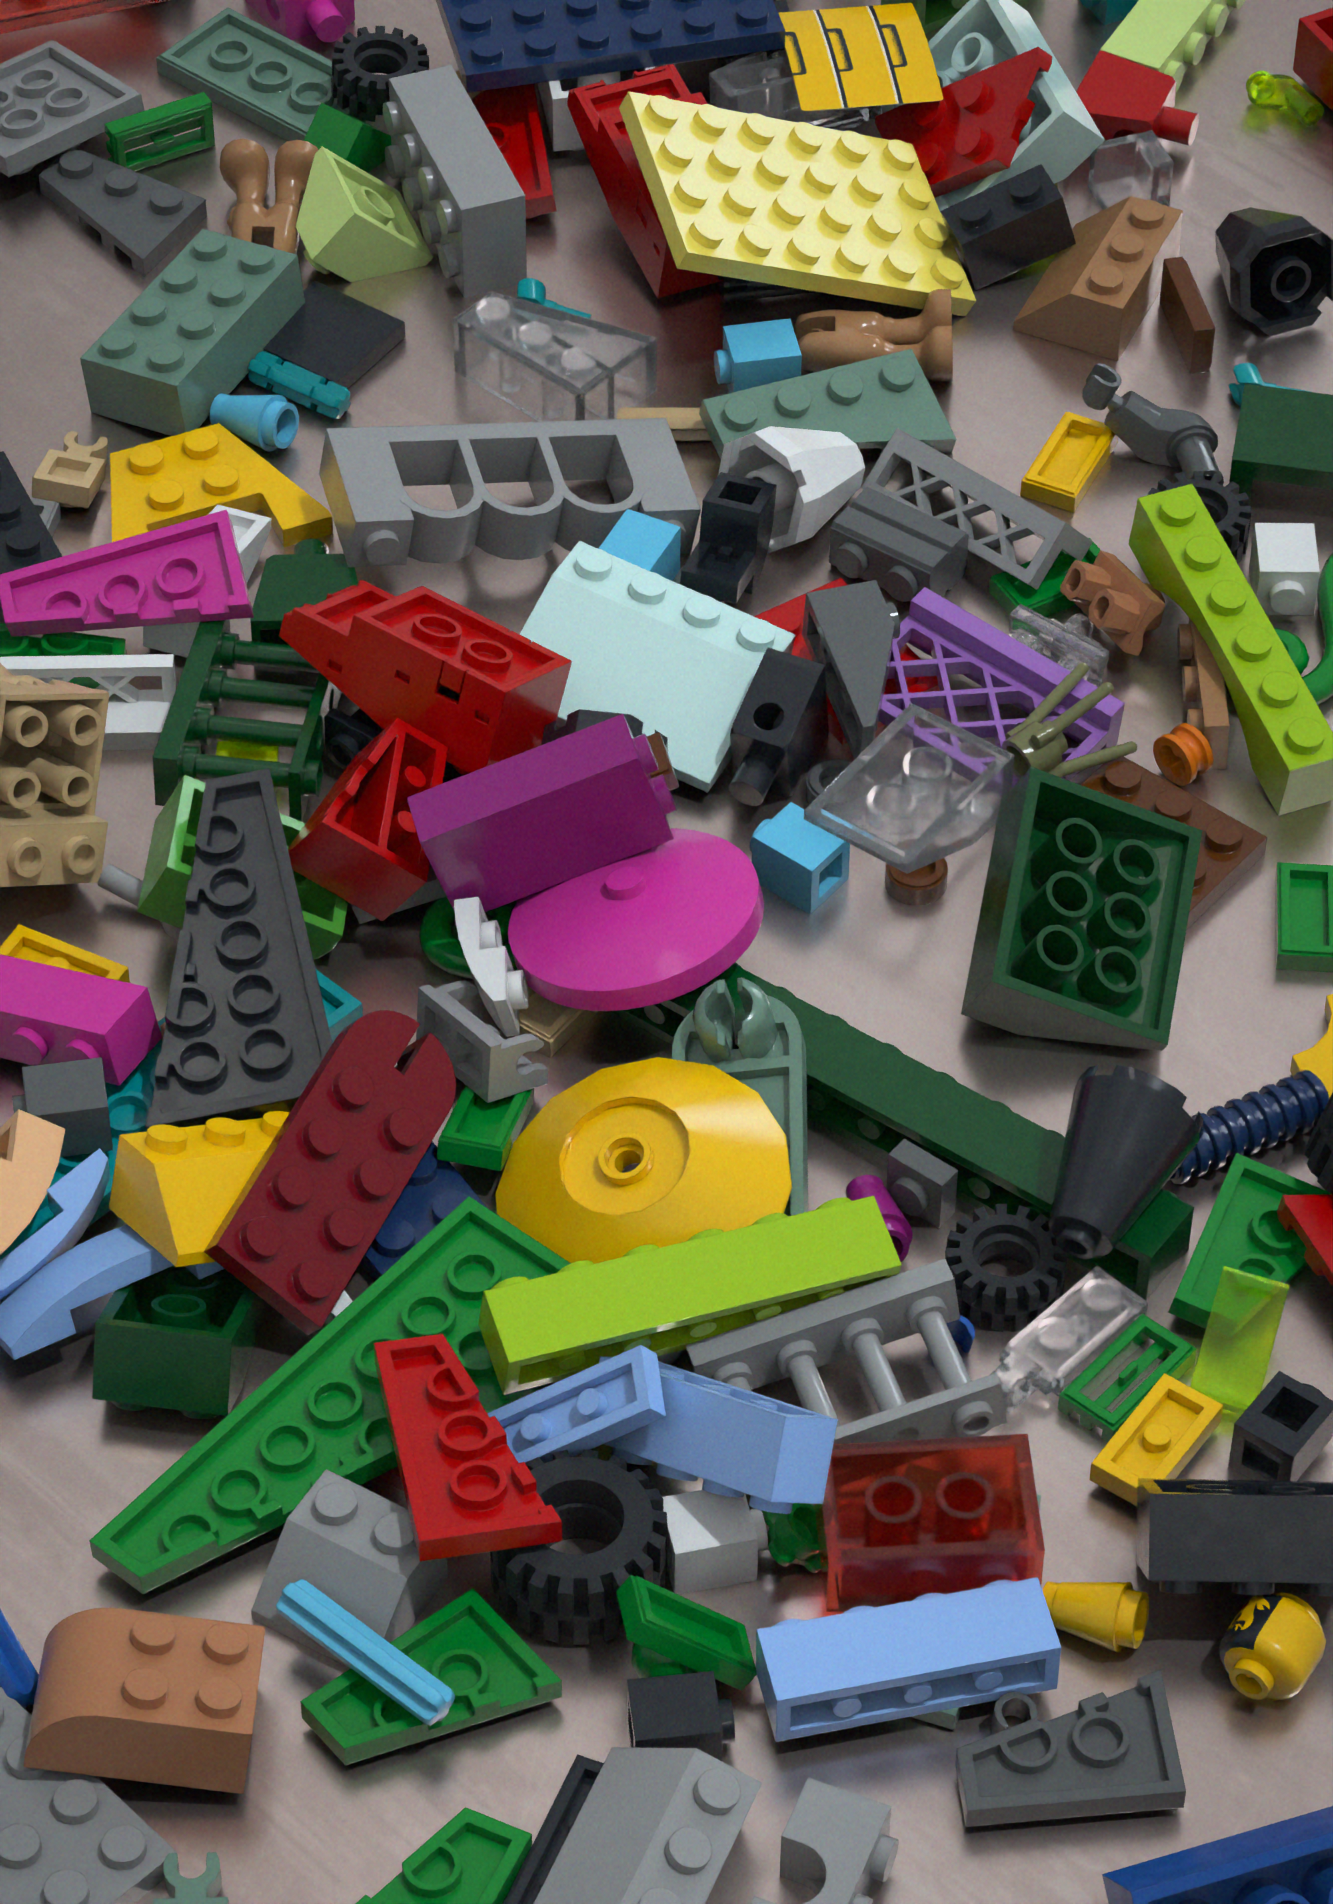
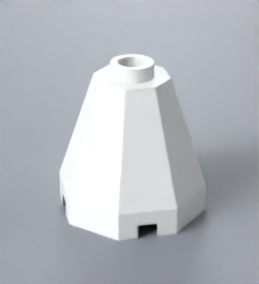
M770 426L725 443L718 475L720 472L777 485L768 554L813 537L861 487L865 465L857 444L841 432Z

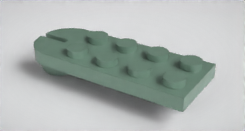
M737 978V991L745 1010V1020L742 1022V1029L738 1031L739 1049H735V1007L725 979L717 980L702 992L695 1003L694 1010L679 1025L672 1044V1059L714 1065L759 1093L787 1138L792 1190L784 1214L792 1216L808 1212L806 1044L799 1022L791 1009L783 1002L766 995L755 983L745 978Z

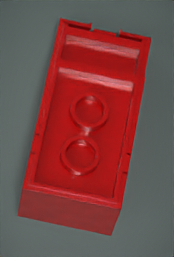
M674 64L641 72L634 71L633 79L606 85L603 80H600L598 83L570 89L567 106L607 205L656 297L660 298L722 281L718 279V275L677 269L619 110V106L628 91L651 96L661 95L669 99L700 105L708 104L702 93L691 94Z
M360 580L357 586L352 585L333 594H327L326 600L315 605L305 603L302 607L293 608L292 611L285 613L279 636L380 727L385 729L398 717L447 746L446 761L453 764L454 769L461 775L469 774L541 746L544 726L557 720L572 664L571 660L534 641L531 642L530 639L510 631V629L424 586H419L399 596H394L364 580Z

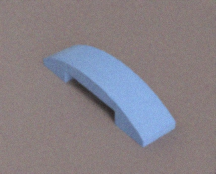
M100 1148L47 1189L49 1209L56 1217L0 1260V1304L35 1272L72 1249L83 1235L102 1201L110 1179L108 1157Z
M129 1225L121 1226L85 1241L39 1269L0 1304V1346L13 1360H16L76 1334L70 1313L71 1309L169 1268L173 1264ZM217 1262L185 1266L199 1280L225 1269Z

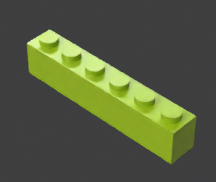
M870 1196L853 1201L846 1197H840L821 1204L816 1210L792 1216L784 1213H774L758 1219L751 1226L727 1232L721 1229L704 1230L692 1236L688 1241L661 1248L652 1244L643 1245L630 1250L623 1257L596 1264L592 1261L583 1260L571 1263L555 1274L529 1280L521 1276L505 1279L497 1283L492 1289L483 1292L478 1325L502 1393L505 1395L561 1381L599 1364L600 1356L614 1357L639 1345L657 1353V1356L685 1350L686 1345L900 1273L902 1264L875 1197Z

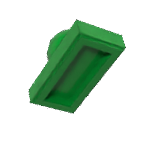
M630 1575L616 1591L627 1640L633 1642L631 1664L639 1678L714 1671L716 1680L743 1691L757 1675L744 1624L638 1576Z

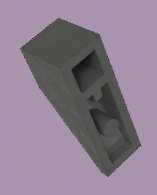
M876 580L806 593L802 636L812 660L825 665L826 693L858 768L870 766L890 666L893 639L900 636V621L897 609L892 602H885Z

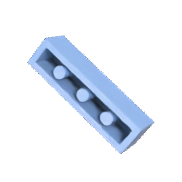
M600 1356L599 1363L612 1357ZM658 1361L666 1417L604 1443V1445L613 1447L611 1457L613 1455L626 1460L627 1463L637 1465H652V1462L658 1463L656 1470L658 1475L684 1481H697L698 1477L704 1479L702 1486L704 1491L729 1497H744V1493L751 1495L749 1506L772 1513L790 1514L793 1503L823 1504L838 1419Z
M1038 1577L1019 1581L998 1580L982 1588L949 1594L928 1593L912 1601L879 1607L858 1606L842 1614L815 1619H787L772 1627L757 1629L756 1672L776 1742L995 1701L1008 1692H1020L1027 1695L1057 1689L1061 1645Z

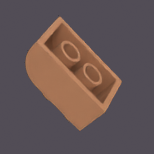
M112 1607L88 1609L66 1617L53 1627L44 1642L24 1767L244 1794L266 1626Z

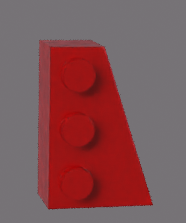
M397 717L353 758L288 847L292 869L350 904L384 921L427 883L430 862L420 844L407 797L443 783L448 747Z

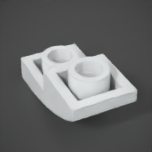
M479 897L454 900L455 922L459 941L481 999L494 1022L507 1037L519 1035V1009H525L529 1006L528 985L524 971H514L507 950L502 945L499 924L497 920L488 921Z

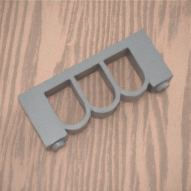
M666 418L326 428L319 471L348 567L406 565L408 557L421 562L442 564L460 560L470 554L475 545L484 552L496 557L520 561L538 558L550 551L555 542L568 551H572L579 541L599 548L626 509L680 526V554H691L701 511ZM606 479L615 504H593L582 500L569 490L564 481ZM528 482L536 506L529 508L514 507L500 502L489 493L484 483ZM450 485L457 509L445 511L422 506L409 497L403 486Z

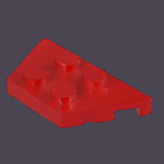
M1036 47L942 87V101L903 104L875 116V125L883 139H897L913 144L922 172L925 173L934 198L945 195L1010 168L1011 161L1019 146L1020 133L1027 125L1035 103L1029 100L1027 96L1037 72H1049L1052 56L1040 47Z

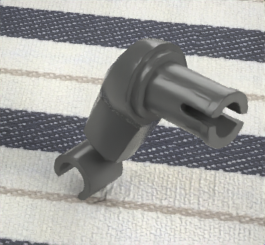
M1098 363L1093 367L1082 390L1084 403L1095 410H1103L1107 407L1109 412L1106 415L1104 424L1140 459L1157 465L1181 467L1186 479H1193L1194 471L1204 472L1203 479L1211 481L1214 474L1223 476L1219 471L1213 454L1218 446V435L1200 415L1185 410L1161 408L1133 391H1129L1120 397L1115 394L1122 383L1120 375L1113 368L1105 364Z

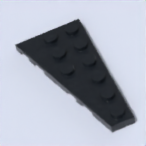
M269 768L206 780L195 841L196 854L192 877L188 881L185 917L183 928L179 932L165 1012L166 1025L161 1054L157 1057L154 1075L155 1088L152 1105L148 1109L146 1131L149 1127L159 1124L180 1128L206 1125V1122L212 1118H229L239 1121L263 1118L264 1114L270 1111L290 1112L332 1045Z

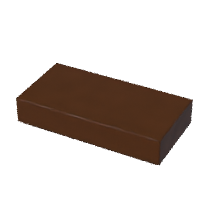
M1183 256L1164 259L1159 303L1189 373L1209 372L1212 364L1215 326L1187 261L1184 260Z

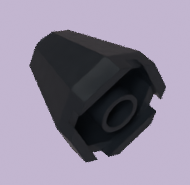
M1250 207L1230 212L1216 229V255L1230 306L1269 336L1312 326L1322 314L1318 306L1327 296L1331 301L1333 300V239L1302 216Z

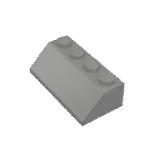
M612 1747L534 1904H705L762 1782L697 1748Z

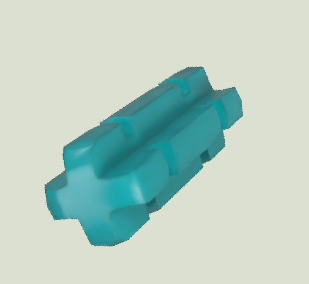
M266 351L259 352L255 359H251L248 369L250 371L248 378L258 386L267 390L274 386L272 390L274 393L282 395L309 409H315V406H318L316 411L331 419H340L344 412L350 408L351 392L342 385L333 381H328L327 385H325L326 379L288 361H284L283 365H281V358Z

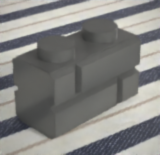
M866 487L853 500L851 507L847 506L832 523L830 528L829 563L836 566L847 577H859L866 581L876 580L880 588L885 589L893 598L899 601L911 602L924 587L944 597L946 590L950 591L964 576L967 569L969 534Z

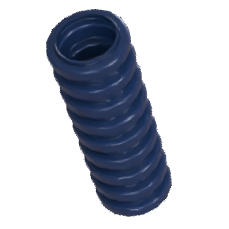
M1301 1070L1293 1078L1284 1077L1276 1085L1267 1084L1263 1086L1259 1093L1257 1091H1250L1241 1100L1233 1098L1227 1101L1224 1107L1214 1106L1207 1111V1114L1200 1113L1204 1119L1203 1134L1197 1146L1169 1180L1175 1184H1184L1191 1176L1201 1177L1205 1175L1208 1168L1210 1170H1217L1222 1168L1226 1161L1232 1163L1236 1153L1240 1155H1253L1261 1147L1270 1148L1275 1146L1278 1139L1280 1141H1287L1292 1139L1296 1133L1304 1134L1309 1132L1313 1125L1316 1126L1330 1099L1327 1089L1314 1073L1309 1070ZM1197 1114L1193 1115L1191 1118L1194 1120Z

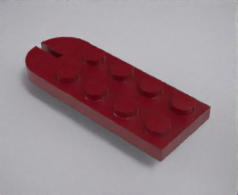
M390 1010L370 1012L346 1026L338 1034L204 1251L307 1335L319 1330L323 1326L447 1117L454 1102L456 1078L452 1062L445 1048L431 1032L408 1045L420 1023L400 1012Z

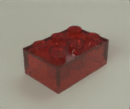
M1028 1434L833 1444L823 1504H814L826 1612L847 1611L858 1606L879 1607L912 1601L928 1593L949 1594L982 1588L998 1580L1019 1581L1038 1577L1040 1585L1042 1584L1045 1547Z

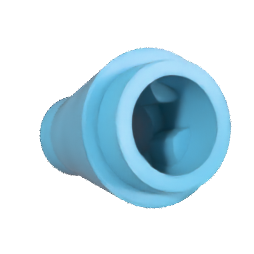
M221 393L214 398L210 407V421L212 425L220 423L231 433L265 451L270 452L277 448H287L293 442L298 431V410L294 404L288 403L282 395H228Z

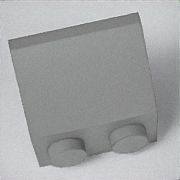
M326 1469L285 1522L251 1609L252 1619L350 1668L278 1613L276 1604L282 1596V1590L290 1582L295 1583L300 1579L306 1580L390 1643L412 1627L448 1579L447 1558L420 1562L408 1509Z

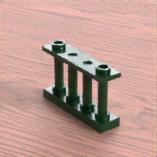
M230 620L200 622L152 757L155 805L164 806L184 775L197 780L199 778L214 779L269 768L273 787L288 788L289 817L302 821L309 797L318 798L321 791L323 779V763L321 758L325 749L324 716L333 708L337 709L342 692L290 645L240 640L239 634L230 632ZM237 664L316 672L319 673L315 687L230 678L227 677L226 671L227 669L235 670ZM224 702L307 710L304 723L301 725L214 715L213 709L214 706L223 707ZM211 740L293 748L295 751L290 764L201 754L200 747L201 745H210Z

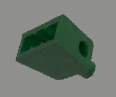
M318 539L300 541L294 547V554L272 555L267 558L252 608L254 618H250L252 641L289 645L279 636L284 614L292 611L293 608L302 607L305 603L311 605L326 600L327 594H333L352 585L357 586L358 579L355 567H348L344 554H329L328 546Z

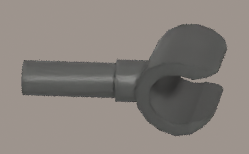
M1008 1692L998 1700L993 1701L995 1708L990 1723L991 1734L993 1735L1008 1729L1007 1722L1004 1719L1005 1716L1013 1715L1020 1718L1023 1722L1037 1718V1706L1034 1701L1026 1694L1020 1692Z

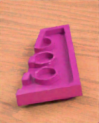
M227 509L0 574V600L5 624L11 636L254 618L233 524Z

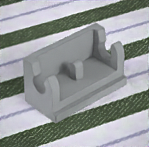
M456 981L433 988L430 984L418 987L417 1022L420 1025L416 1030V1040L431 1032L449 1055L455 1076L487 1103L547 1084L548 1068L542 1063H532L523 1055L526 1052H535L544 1046L543 1041L533 1034H522L505 1040L500 1036V1032L496 1028L483 1022V1015L476 1009L468 1010L458 1002L462 998H471L478 994L479 990L468 981Z

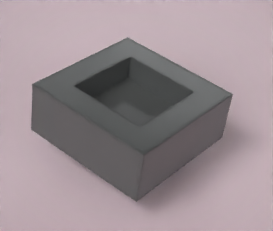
M903 1139L888 1154L886 1189L898 1208L912 1216H918L940 1229L955 1213L958 1170Z

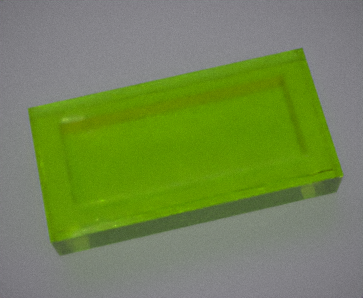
M1223 1267L1189 1387L1223 1404V1410L1240 1415L1244 1413L1261 1393L1290 1285L1230 1267Z

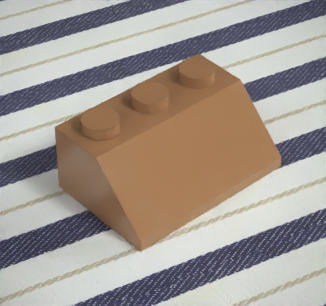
M1129 196L1075 224L1072 231L1076 244L1056 254L1014 320L1013 330L1118 361L1161 291L1164 259L1179 257L1183 210L1162 205L1153 200Z

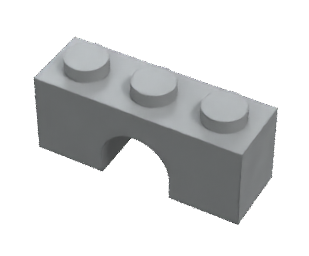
M809 1777L807 1778L781 1835L780 1877L805 1885L816 1893L813 1899L802 1904H873V1899L867 1897L874 1879L882 1882L887 1880L899 1845L898 1839L889 1836L891 1806ZM754 1896L750 1904L776 1903Z

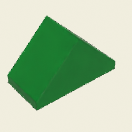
M321 102L303 141L310 142L318 149L323 146L369 173L385 161V147L391 146V135Z

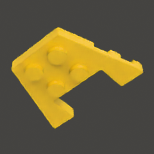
M220 423L110 453L112 542L206 516L217 504L249 513L263 510L266 517L272 518L271 526L283 547L295 545L305 539H316L333 534V520L328 509Z

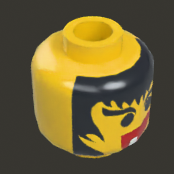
M1284 1592L1255 1595L1242 1606L1223 1635L1219 1655L1224 1669L1229 1674L1232 1685L1240 1693L1257 1700L1264 1698L1284 1700L1292 1698L1302 1690L1323 1657L1326 1639L1318 1614L1303 1599Z

